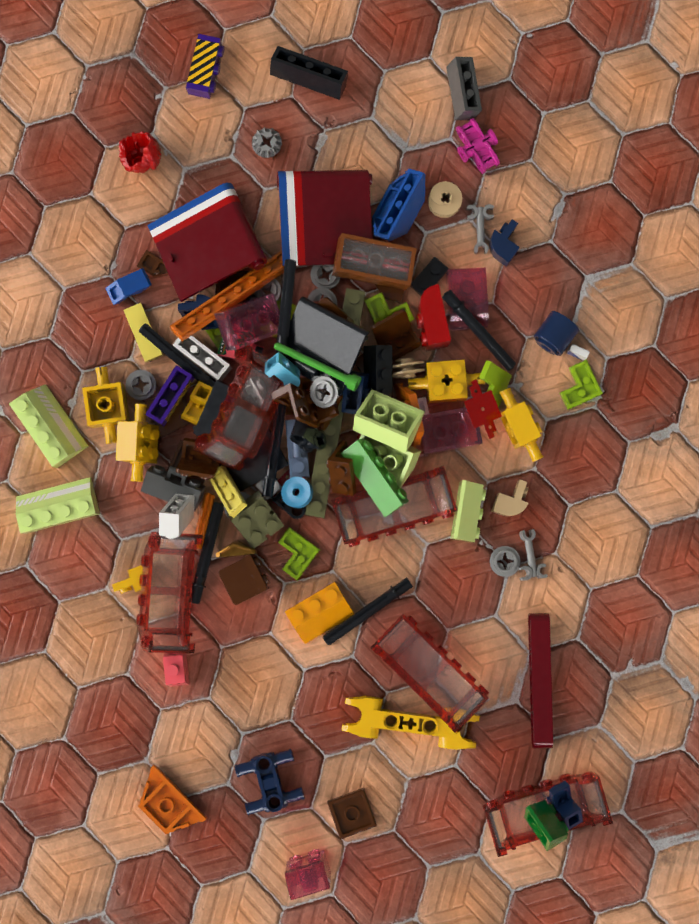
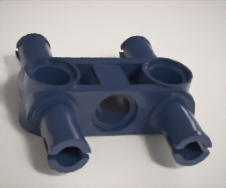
M291 749L276 754L274 752L262 753L259 756L253 757L251 761L235 765L237 777L254 772L257 775L262 799L245 803L248 816L264 810L267 813L277 812L287 807L289 803L305 799L302 787L285 792L281 785L277 768L278 765L294 761ZM261 759H267L270 765L266 768L262 767L259 764ZM277 797L280 800V804L272 805L270 798Z

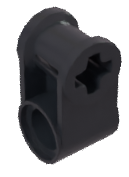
M298 420L295 421L290 435L292 442L297 444L306 453L312 452L314 449L322 450L326 447L327 441L323 433L312 426Z
M281 491L275 497H271L292 518L301 519L305 516L306 507L302 508L301 515H293V507L288 506L283 501Z

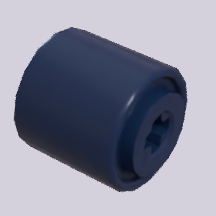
M551 311L533 337L542 349L552 355L561 356L579 332V328L566 316L559 312Z

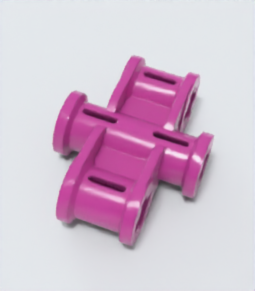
M471 118L463 126L456 127V132L465 145L457 148L463 162L466 163L472 157L482 174L490 167L500 164L496 153L491 148L492 145L498 144L497 137L491 129L483 135L474 118Z

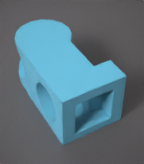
M280 352L265 362V374L272 377L275 375L283 381L284 385L289 383L297 387L300 385V370Z

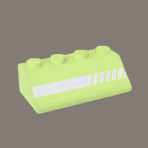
M46 384L23 393L9 403L52 467L59 468L89 447Z
M91 477L16 497V519L19 531L23 534L100 514Z

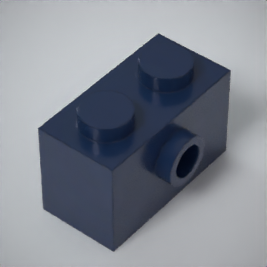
M351 372V375L356 374L360 376L361 382L355 392L348 389L347 386L345 387L341 412L356 414L371 391L368 388L370 373Z

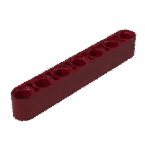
M529 613L528 638L532 748H553L549 613Z

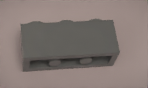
M455 57L446 67L455 120H470L482 111L473 57Z

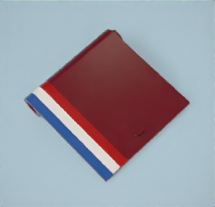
M368 170L277 171L282 266H284L286 259L295 260L296 266L334 265L337 242L341 233L372 239L370 203L372 174H369Z
M232 183L221 184L147 225L181 302L246 267L260 270L267 263V258Z

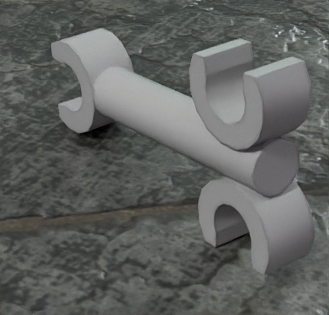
M488 204L485 207L468 205L466 210L474 212L473 215H467V220L477 219L475 254L478 253V247L484 248V254H487L489 250L488 245L485 243L484 218L486 220L494 218V215L486 213L487 210H493L494 205Z
M534 529L529 530V537L526 536L525 530L519 532V537L525 541L528 566L518 568L519 570L526 571V576L521 577V581L529 580L531 577L539 579L548 577V574L543 575L540 573V569L546 567V564L536 565L532 542L536 535Z

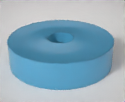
M298 476L292 477L284 483L281 496L288 506L303 508L310 503L313 497V488L308 480ZM299 489L300 492L296 496L295 491Z

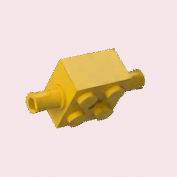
M465 360L427 362L424 378H408V384H410L408 388L410 390L426 389L428 403L465 401L468 398L467 387L472 385L471 381L477 379L478 384L485 385V382L479 378L481 373L467 374ZM444 378H447L449 381H451L448 384V386H446V384L442 382Z
M98 367L95 368L98 385L82 388L87 426L91 428L103 427L106 444L117 443L115 426H117L118 422L130 421L125 385L121 382L109 383L108 367H101V369ZM106 401L110 403L107 409L103 408V405H106Z
M511 388L501 391L499 394L507 408L501 413L502 417L500 419L514 448L526 447L532 462L543 458L544 456L536 443L537 439L541 437L540 433L542 430L539 423L534 422L531 416L533 415L532 408L529 404L526 405L525 401L517 403Z
M135 404V421L118 422L116 461L130 462L132 464L131 481L143 482L144 465L157 464L159 454V426L146 422V404Z

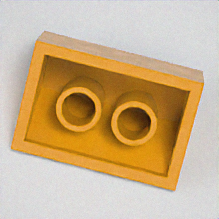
M335 581L285 611L294 629L305 644L354 615L353 610Z

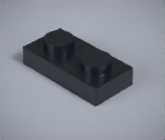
M434 257L415 278L410 287L422 296L427 288L436 285L449 268Z

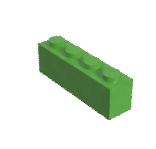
M365 438L359 439L341 452L343 458L353 460L354 474L383 516L387 517L409 502L407 494L397 485L395 476L388 472L384 466L383 459L374 452L372 443Z

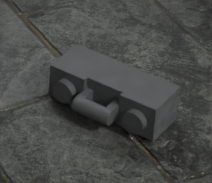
M155 465L147 470L141 492L167 502L175 494L194 495L195 512L200 505L205 485H202L197 479L189 480L187 476L177 473L176 467L170 466L169 470L165 471L164 467Z

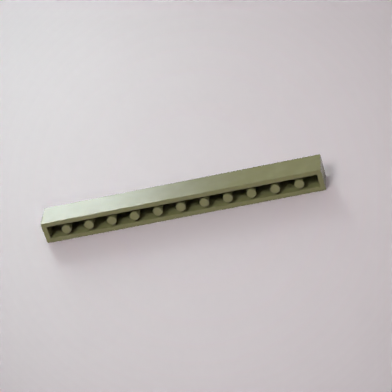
M346 288L342 311L354 320V324L360 326L365 291ZM342 399L338 405L340 415L331 419L326 430H320L325 435L327 443L324 449H317L311 479L313 497L306 507L305 515L325 519L331 484H329L330 474L329 468H327V460L339 443L344 412H341Z

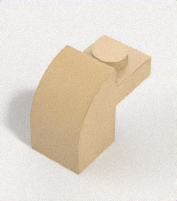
M517 480L512 497L497 493L491 512L502 516H514L523 512L528 505V502L522 501V497L525 498L528 492L527 482Z

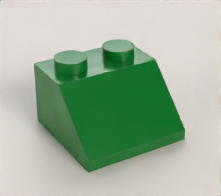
M543 800L527 806L524 818L546 851H549L567 839V832L569 830L562 820L559 821L556 817L557 812L552 804H547Z

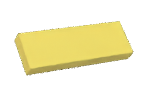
M142 303L124 309L144 361L147 363L163 356L162 351L139 332L140 327L145 323L151 327Z
M221 465L215 478L209 480L229 516L235 518L247 506V503L226 467Z

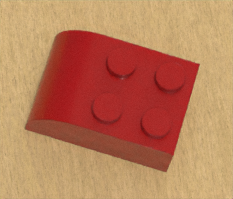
M439 284L430 286L423 292L418 306L416 324L418 329L421 328L420 341L426 351L448 347L451 342Z

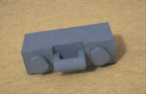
M296 419L285 420L290 478L297 476L310 478L308 453L290 440Z

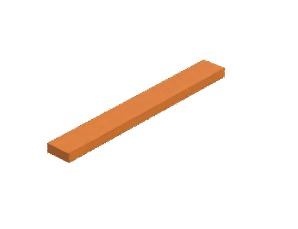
M282 250L268 259L264 268L260 270L253 269L170 325L171 331L183 342L283 274Z

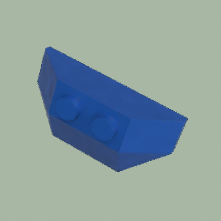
M408 169L405 174L389 185L372 216L375 237L392 241L409 232L425 201V173Z

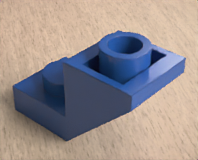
M144 268L117 279L105 289L113 305H116L131 295L142 293L152 284Z

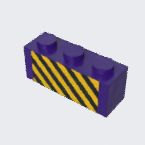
M198 34L186 85L189 95L210 99L211 93L215 92L216 82L214 80L215 76L219 75L220 64L218 63L220 57L224 55V46H222L221 38Z
M176 365L145 415L165 427L195 379L194 376Z

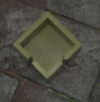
M259 491L245 500L247 506L235 518L229 516L232 523L253 549L267 540V534L272 536L284 527L281 519Z

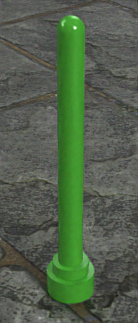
M279 342L274 344L276 350L345 382L344 385L354 392L361 382V377L356 374L346 375Z

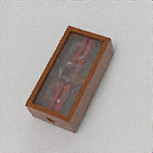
M341 233L337 242L332 276L407 290L411 286L417 248Z

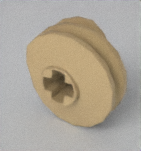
M444 181L437 183L432 187L428 197L430 211L440 218L454 216L462 205V193L458 186L452 182ZM442 198H448V203L446 201L442 202Z
M414 358L395 360V363L400 364L393 365L392 370L400 372L393 373L392 377L415 378V373L425 371V369L414 366L425 362L414 360Z

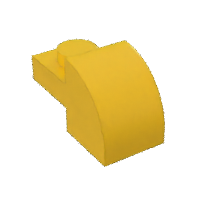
M198 381L181 418L197 425L213 387Z
M149 563L127 570L130 578L112 584L114 592L120 591L121 594L131 591V586H133L135 592L143 590L151 578Z

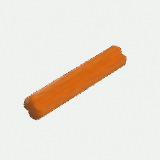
M204 494L192 543L193 548L202 549L215 499L213 494Z

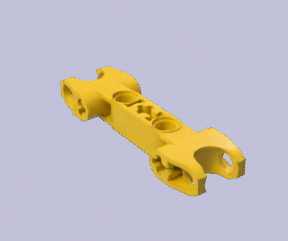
M360 696L346 697L345 704L359 708L362 716L356 723H342V731L359 737L377 739L379 729L439 736L438 746L441 748L454 750L476 748V741L463 738L460 735V728L465 722L479 721L480 716L478 714L470 713L460 708L443 707L442 717L382 709L383 699L378 697ZM389 715L397 718L396 722L392 725L386 723V718ZM400 716H403V721H409L410 718H413V721L416 723L408 727L407 723L402 722V726H399ZM429 720L435 722V726L431 730L424 727L425 723Z

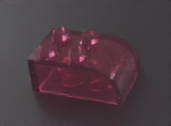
M486 267L448 269L446 273L447 292L451 290L460 301H464L466 308L484 328H487L489 312ZM448 305L449 330L470 329L456 313L452 312V308Z
M274 293L257 297L214 313L226 350L240 349L273 336L278 332L280 311Z
M466 407L426 414L422 418L424 435L421 438L424 456L483 444L480 427L474 428Z
M319 849L308 852L306 856L295 855L289 858L290 861H287L285 869V879L291 900L330 889L331 871L324 850L319 851Z

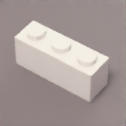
M190 336L183 342L178 338L173 344L178 351L218 381H223L232 369L227 362L193 336Z
M175 494L159 512L160 536L175 539L182 534L194 518V495Z

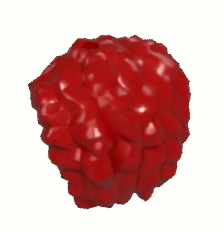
M140 131V133L132 132V136H127L119 141V157L126 171L143 174L150 168L155 170L160 164L161 148L150 133H144V131Z

